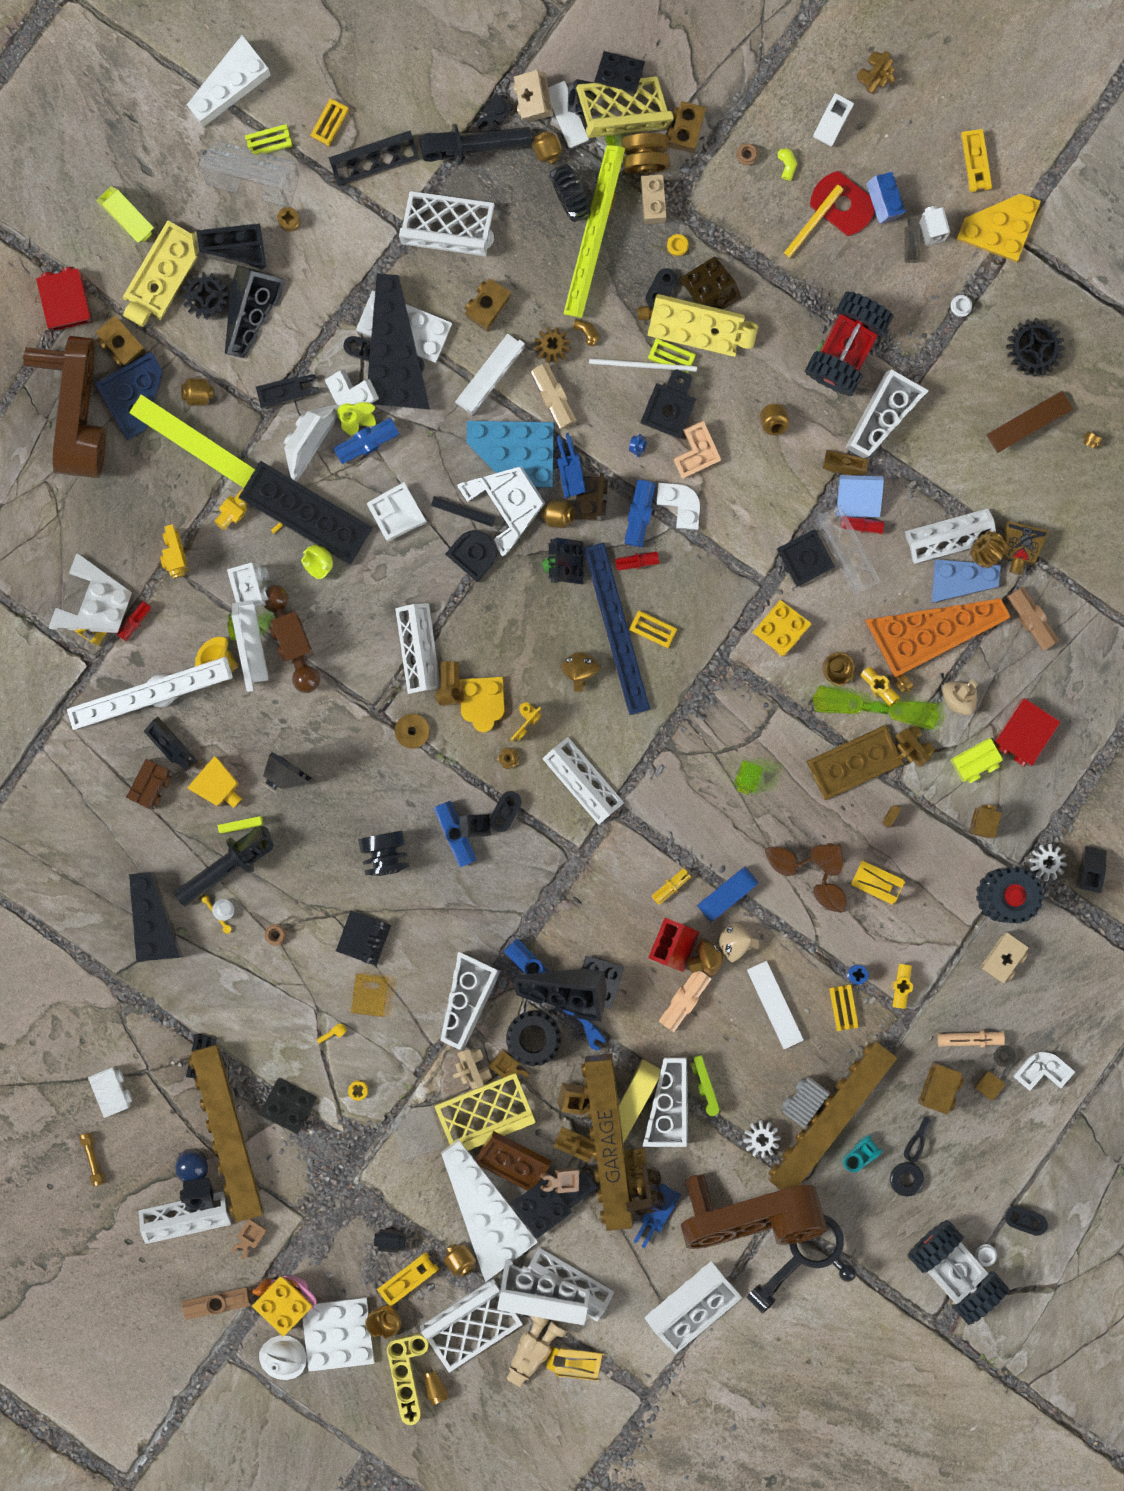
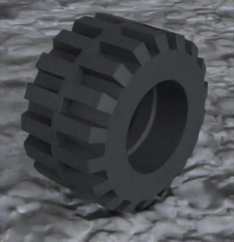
M533 1010L523 1012L513 1019L507 1030L506 1044L513 1058L523 1065L533 1067L544 1065L552 1060L560 1048V1029L556 1021L548 1014ZM536 1025L545 1031L547 1041L542 1049L529 1051L523 1047L520 1037L522 1031L528 1026Z

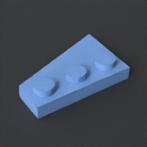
M936 559L934 562L931 603L999 587L1000 565L982 568L972 562Z

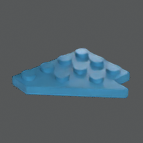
M467 421V444L495 473L523 467L535 488L553 487L554 422Z

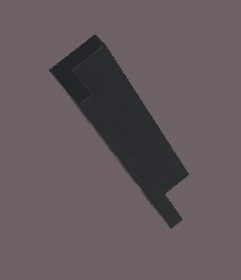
M411 130L328 157L338 187L420 160ZM408 145L411 146L414 156L408 158L398 155L401 148ZM388 153L393 156L390 164L384 165L378 162L381 154ZM368 160L373 163L369 171L364 172L358 169L361 161ZM345 166L352 169L348 178L340 180L337 169Z

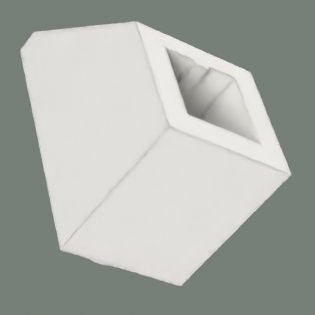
M835 93L813 138L832 147L854 103Z

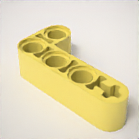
M644 1059L641 1060L630 1085L619 1103L623 1143L652 1093L661 1073V1068Z
M421 1332L395 1337L389 1342L387 1347L400 1416L407 1425L416 1424L421 1416V1406L410 1357L424 1354L428 1349L429 1342ZM415 1339H422L425 1346L422 1349H417L414 1347L413 1341ZM399 1343L403 1346V1352L396 1354L392 1351L391 1346ZM404 1365L407 1367L408 1373L399 1375L396 1367ZM403 1387H409L412 1389L413 1394L405 1397L401 1394L400 1390ZM412 1402V1412H416L414 1418H411L410 1415H406L408 1412V1403Z

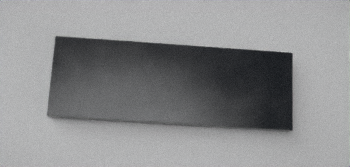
M262 461L259 462L238 499L315 545L324 547L330 554L349 565L352 564L373 527Z

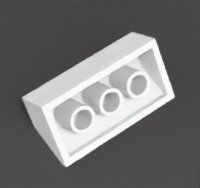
M711 1261L644 1318L656 1335L677 1354L741 1300L742 1296Z

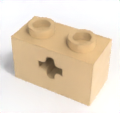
M534 70L514 76L515 84L513 89L518 97L519 105H517V111L521 119L532 122L553 116L546 73Z
M663 174L641 176L644 225L666 223Z
M1004 932L979 968L1000 983L1009 982L1016 973L1014 971L1018 963L1022 964L1027 958L1028 953L1026 951L1029 947L1009 933ZM1009 954L1008 959L1010 963L1002 964L1003 959L1001 956Z

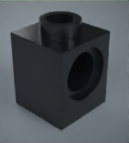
M576 79L568 87V112L584 116L576 87L579 84L594 82ZM590 90L584 91L586 97L592 101L595 100L596 94Z
M209 1177L183 1181V1190H180L181 1203H185L188 1211L214 1208V1188Z

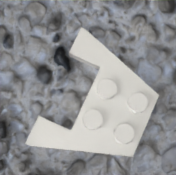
M517 467L457 485L467 502L486 490L507 522L509 528L494 538L497 549L502 556L508 554L545 504L523 467Z
M76 554L69 574L90 581L78 615L55 608L49 629L68 628V630L75 631L76 629H89V631L118 633L132 592L81 555Z

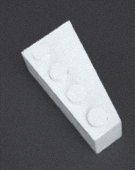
M458 952L440 1041L459 1050L465 1049L501 972L500 970L462 952Z

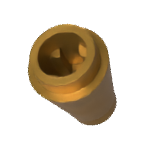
M436 1370L425 1374L428 1401L431 1400L432 1405L448 1400L447 1394L449 1392Z

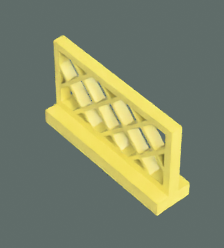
M641 78L639 82L641 86H638L634 97L621 89L597 83L579 84L576 89L588 126L586 129L587 137L667 129L674 118L672 112L667 111L658 78ZM652 84L655 91L652 95L642 88L643 85ZM610 88L617 94L614 99L603 93L604 89ZM590 90L597 97L592 101L586 97L584 91ZM638 93L649 99L646 106L635 99ZM619 95L630 102L627 107L615 101ZM599 97L610 104L607 110L596 103ZM651 101L659 106L661 112H654L648 108ZM634 104L643 111L641 114H634L629 110L630 105ZM611 106L623 112L622 115L615 116L610 113ZM594 108L603 116L592 119L590 110Z
M516 1072L434 1105L450 1145L459 1139L467 1151L483 1145L493 1131L505 1136L536 1123ZM514 1079L516 1084L513 1095L502 1091L504 1083ZM491 1089L497 1092L493 1103L481 1099L485 1090ZM517 1092H519L521 1098L516 1097ZM500 1093L512 1098L507 1109L495 1105ZM470 1097L477 1100L473 1112L461 1107L465 1098ZM514 1099L523 1102L526 1111L519 1114L510 1111ZM460 1101L459 1105L453 1104L455 1102ZM479 1102L492 1106L487 1118L475 1113ZM448 1105L457 1108L453 1119L444 1117L441 1108ZM494 1108L506 1112L503 1120L496 1122L489 1119ZM459 1110L471 1114L467 1126L455 1121ZM508 1113L511 1114V1115H514V1116H511V1117L507 1118ZM473 1116L485 1120L482 1129L475 1130L469 1127ZM446 1121L451 1123L449 1128L447 1126ZM488 1122L493 1123L492 1125L486 1127ZM453 1124L465 1129L462 1137L453 1140L450 1133Z

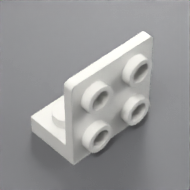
M251 562L227 569L236 603L254 600L255 608L266 605L265 601L268 600L266 587L268 586L267 580H269L266 567L263 568L262 564Z

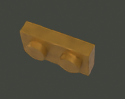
M826 450L822 469L846 475L866 476L869 459Z

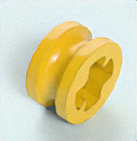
M361 1080L352 1082L348 1089L350 1098L356 1101L363 1100L368 1094L367 1084ZM357 1085L359 1087L361 1085L363 1087V1095H354L355 1089L353 1086Z

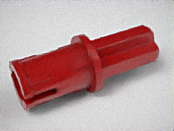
M842 516L840 528L860 531V534L869 532L882 535L884 521L865 519L864 516L862 518Z
M654 551L643 554L636 552L632 556L616 558V569L637 568L639 570L640 567L659 565L658 552Z
M143 601L131 616L127 615V620L116 634L127 642L133 632L138 627H141L140 623L151 611L152 607Z

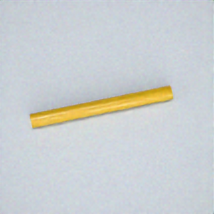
M836 185L785 250L784 254L788 258L792 257L844 189L841 186Z

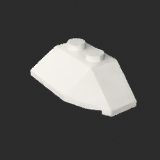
M338 404L310 410L305 415L301 414L295 424L298 427L294 433L290 432L286 437L284 449L292 480L298 481L337 420Z

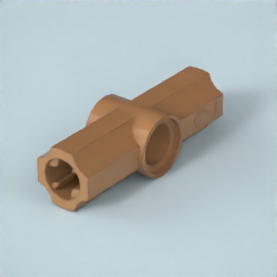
M1024 586L1007 597L1019 614L1021 624L1028 633L1032 634L1042 651L1059 641L1047 623L1048 619L1045 613L1034 603Z
M247 1287L215 1292L211 1295L182 1301V1309L186 1320L211 1314L217 1315L221 1312L251 1306ZM213 1298L220 1299L222 1307L219 1309L214 1308L211 1305V1300Z

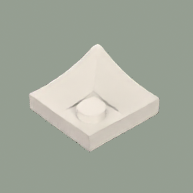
M405 482L367 503L388 542L427 523Z

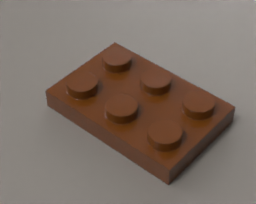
M495 1131L492 1132L474 1158L480 1167L527 1191L540 1181L541 1174L546 1173L551 1165V1160Z

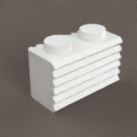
M931 206L926 208L919 222V225H921L920 229H922L921 233H923L922 237H924L923 241H925L924 245L929 246L946 241L950 234V229L944 207Z
M114 1066L88 1077L104 1118L131 1107L132 1097L129 1090H124L121 1082H124V1077L120 1069L116 1070Z

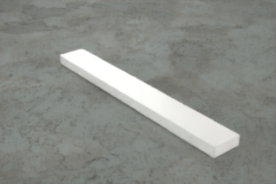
M223 657L69 708L67 712L72 729L76 730L232 679L233 677L227 657Z

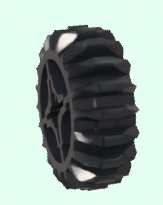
M565 163L556 166L555 169L550 171V178L558 199L571 221H581L589 216L591 212L583 188L570 165Z
M1038 318L1034 319L1033 325L1030 319L1025 321V326L1020 322L1017 325L1019 330L1013 328L1011 333L1014 336L1007 338L1009 342L1013 343L1006 345L1007 350H1012V352L1007 354V358L1014 357L1010 364L1013 366L1018 363L1019 366L1016 371L1019 372L1024 368L1025 376L1030 371H1032V377H1036L1038 371L1041 376H1045L1046 370L1051 373L1053 371L1052 365L1058 367L1060 363L1057 359L1060 360L1064 357L1063 354L1059 353L1065 350V346L1059 345L1064 341V338L1056 337L1061 332L1060 330L1052 331L1055 326L1054 324L1046 327L1047 320H1043L1041 325ZM1034 331L1044 334L1048 339L1041 340ZM1028 333V345L1019 349L1021 336ZM1034 343L1041 347L1037 352L1029 349ZM1052 347L1050 359L1043 363V350ZM1022 356H1031L1036 364L1026 361Z

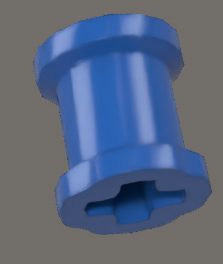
M853 965L848 969L847 977L851 983L861 985L867 981L869 974L864 966ZM858 968H860L863 977H859L858 981H856V977L852 976V973L857 972Z

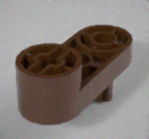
M69 336L65 351L25 347V352L23 353L24 367L62 371L53 444V471L55 474L100 478L102 474L106 450V431L103 426L87 425L95 359L93 338Z
M693 1175L685 1179L695 1215L681 1223L686 1248H707L769 1229L773 1230L776 1244L791 1245L814 1239L827 1231L816 1187L813 1185L794 1186L713 1210L704 1175Z

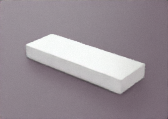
M565 81L548 87L552 110L569 150L589 142L580 117L573 112H568V88Z

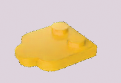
M503 677L459 679V685H461L465 694L464 700L460 703L462 717L467 722L473 723L477 731H490L494 721L500 720L505 712Z

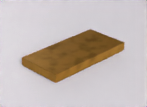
M886 725L806 761L824 801L904 764L902 759L899 760L897 757L900 754Z

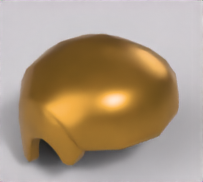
M834 652L824 660L822 671L824 677L831 684L844 686L854 676L855 664L853 658L845 652Z
M379 1306L368 1314L365 1320L366 1329L373 1337L383 1336L384 1339H388L399 1332L401 1328L400 1315L390 1306Z

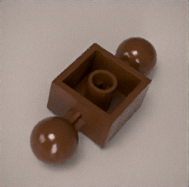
M269 585L266 587L268 600L265 601L266 605L264 608L273 612L275 619L270 621L272 624L269 627L273 640L275 639V641L278 640L280 646L277 647V651L281 660L294 665L295 672L292 676L294 687L301 693H311L318 688L320 675L314 667L307 665L305 659L313 656L314 653L299 615L295 611L287 614L285 609L288 603L287 591L280 585Z

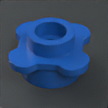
M642 434L634 435L629 444V452L634 453L636 457H640L641 453H644L647 441Z

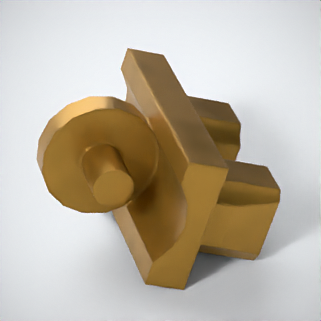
M873 51L868 59L869 64L874 66L872 70L868 71L863 68L857 74L858 81L871 94L875 92L878 86L884 87L886 83L893 84L896 80L892 75L895 68L892 67L894 62L890 58L891 54L884 51L881 54Z
M917 725L905 728L894 737L900 743L897 747L902 752L897 756L898 759L901 760L906 757L909 763L914 761L920 767L931 759L930 756L935 751V748L928 741L923 745L918 742L917 738L922 733Z
M563 1126L553 1147L588 1163L593 1155L592 1148H596L594 1140Z

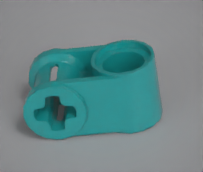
M870 1133L861 1138L854 1147L842 1156L841 1164L845 1170L852 1173L858 1172L884 1151L874 1143ZM851 1156H855L858 1161L854 1168H849L847 1165V1160Z

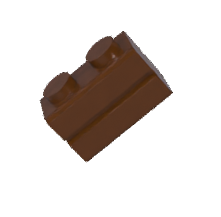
M145 759L126 798L151 810L153 806L157 808L162 799V795H160L162 788H167L172 779V776L169 775L171 770Z

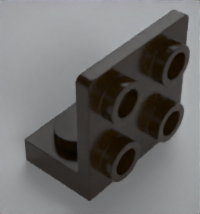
M715 256L679 278L682 285L697 304L723 310L742 298L735 280Z
M600 473V477L583 476L586 493L576 495L575 520L601 521V516H606L607 500H602L603 494L607 495L608 479L604 478V473Z
M647 1163L642 1164L647 1198L645 1199V1196L634 1197L632 1202L626 1203L627 1212L637 1216L663 1211L662 1205L665 1204L663 1192H660L659 1183H661L660 1172L656 1170V1167Z

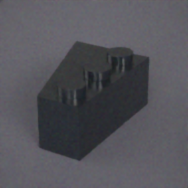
M260 223L196 230L192 234L195 256L263 270L267 267Z

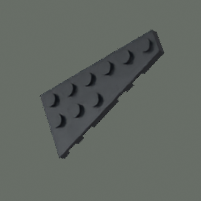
M377 273L368 379H370L379 399L371 404L431 410L399 275Z

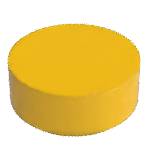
M674 234L667 241V250L675 257L683 256L688 250V240L682 234Z

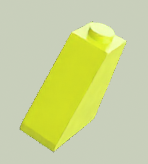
M110 186L96 200L136 242H144L151 236V230L154 227L118 189Z

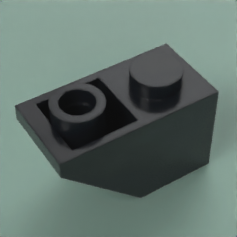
M1089 846L1084 847L1076 889L1094 893L1102 892L1106 873V850Z

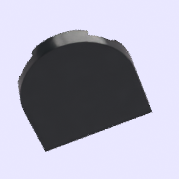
M471 530L463 533L445 555L478 583L495 563L497 545L488 533L481 530Z

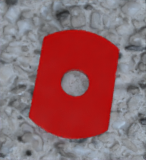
M835 171L818 182L811 196L810 207L817 211L836 185L841 186L844 190L839 197H847L851 202L850 208L846 211H840L836 208L834 202L823 217L843 234L851 236L860 232L868 225L875 209L871 196L840 171Z

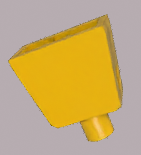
M215 756L187 787L218 807L226 801L235 808L242 800L234 792L235 788L239 785L238 781L220 759Z

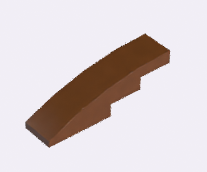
M1063 391L1008 421L986 436L995 451L999 453L1069 413L1073 408Z

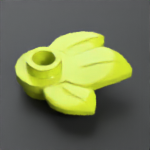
M368 402L357 404L345 403L339 406L337 416L341 420L343 431L353 436L358 432L359 426H375V417L371 413L375 410V406Z

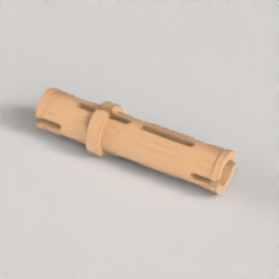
M979 1030V1033H938L937 1041L938 1047L980 1046V1048H985V1045H1004L1005 1037L1004 1031L984 1032V1030Z

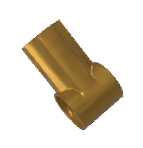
M441 662V687L436 690V701L441 706L461 703L464 700L465 694L463 688L459 685V662Z

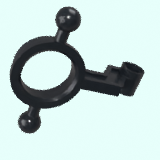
M824 1215L826 1226L832 1231L836 1240V1247L829 1257L819 1261L810 1260L801 1254L797 1244H791L789 1247L793 1257L769 1280L765 1287L759 1284L748 1294L746 1298L762 1314L774 1304L776 1299L773 1295L801 1264L813 1269L825 1268L833 1264L839 1270V1277L843 1281L851 1282L855 1279L856 1269L854 1266L844 1264L839 1259L844 1247V1236L840 1226L834 1219Z

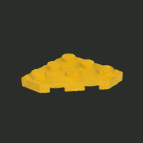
M1020 193L964 218L956 240L1017 263L1040 201Z

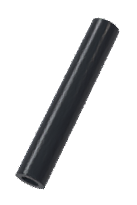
M436 496L433 497L431 503L432 507L493 527L496 519L495 516Z

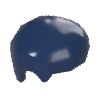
M186 1149L179 1154L175 1162V1171L179 1180L187 1181L207 1176L208 1163L203 1152L197 1149Z

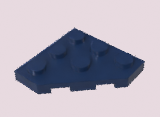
M152 352L95 383L127 441L145 432L148 425L129 413L140 395H143L153 403H155L163 370Z

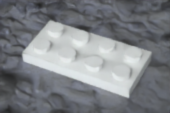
M373 290L356 328V332L371 337L375 299V291ZM406 304L417 354L422 359L436 364L452 323Z

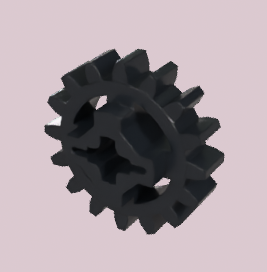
M202 272V277L200 278L197 274H194L195 280L187 279L189 286H183L182 288L186 294L181 295V298L187 300L183 303L184 307H190L188 310L190 315L196 312L197 319L201 315L204 316L205 320H208L209 315L217 318V311L220 313L224 312L221 308L222 305L228 306L224 298H228L229 294L223 292L227 289L226 284L220 285L222 279L219 277L215 280L213 273L207 277L206 273ZM209 283L215 285L219 291L212 290ZM200 284L196 291H193V289ZM206 289L207 293L210 296H207L204 302V300L200 296H204V292ZM192 301L200 303L201 309L195 307ZM218 301L217 304L213 308H211V305L214 302Z

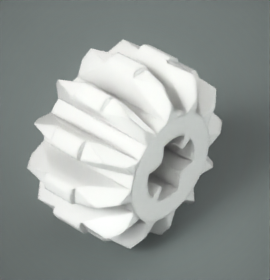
M1048 844L1046 850L1043 845H1040V853L1035 850L1032 851V854L1037 858L1029 859L1030 863L1036 864L1030 870L1035 871L1038 869L1039 871L1035 877L1040 878L1043 874L1044 881H1048L1049 876L1056 880V872L1061 875L1064 873L1059 867L1067 866L1066 862H1060V859L1065 858L1066 855H1057L1060 848L1056 847L1052 851V844ZM1050 857L1049 860H1052L1053 864L1046 868L1047 865H1043V860Z
M762 1120L758 1121L759 1128H756L751 1123L750 1126L753 1132L745 1130V1134L749 1135L750 1138L743 1139L744 1143H751L746 1147V1150L750 1151L755 1148L752 1154L754 1157L761 1151V1157L765 1158L766 1150L772 1156L774 1153L770 1148H779V1145L773 1141L781 1140L780 1136H773L778 1129L775 1127L769 1131L771 1122H767L765 1128H763ZM759 1134L768 1137L767 1142L764 1141L765 1144L763 1145L756 1141Z

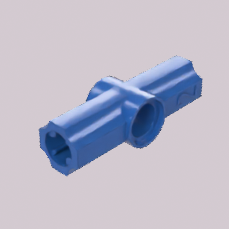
M390 417L372 428L367 427L353 435V438L334 447V450L343 465L362 454L367 455L377 450L381 444L400 434Z
M637 480L634 499L631 502L627 520L629 523L625 535L624 544L643 547L646 527L649 525L652 511L651 503L655 491V483Z
M451 800L434 807V811L459 867L461 868L477 861L467 837H460L458 840H452L449 837L450 830L453 828L459 829L460 822Z
M518 938L504 950L509 958L525 974H530L527 971V966L531 962H536L540 968L537 973L550 972Z

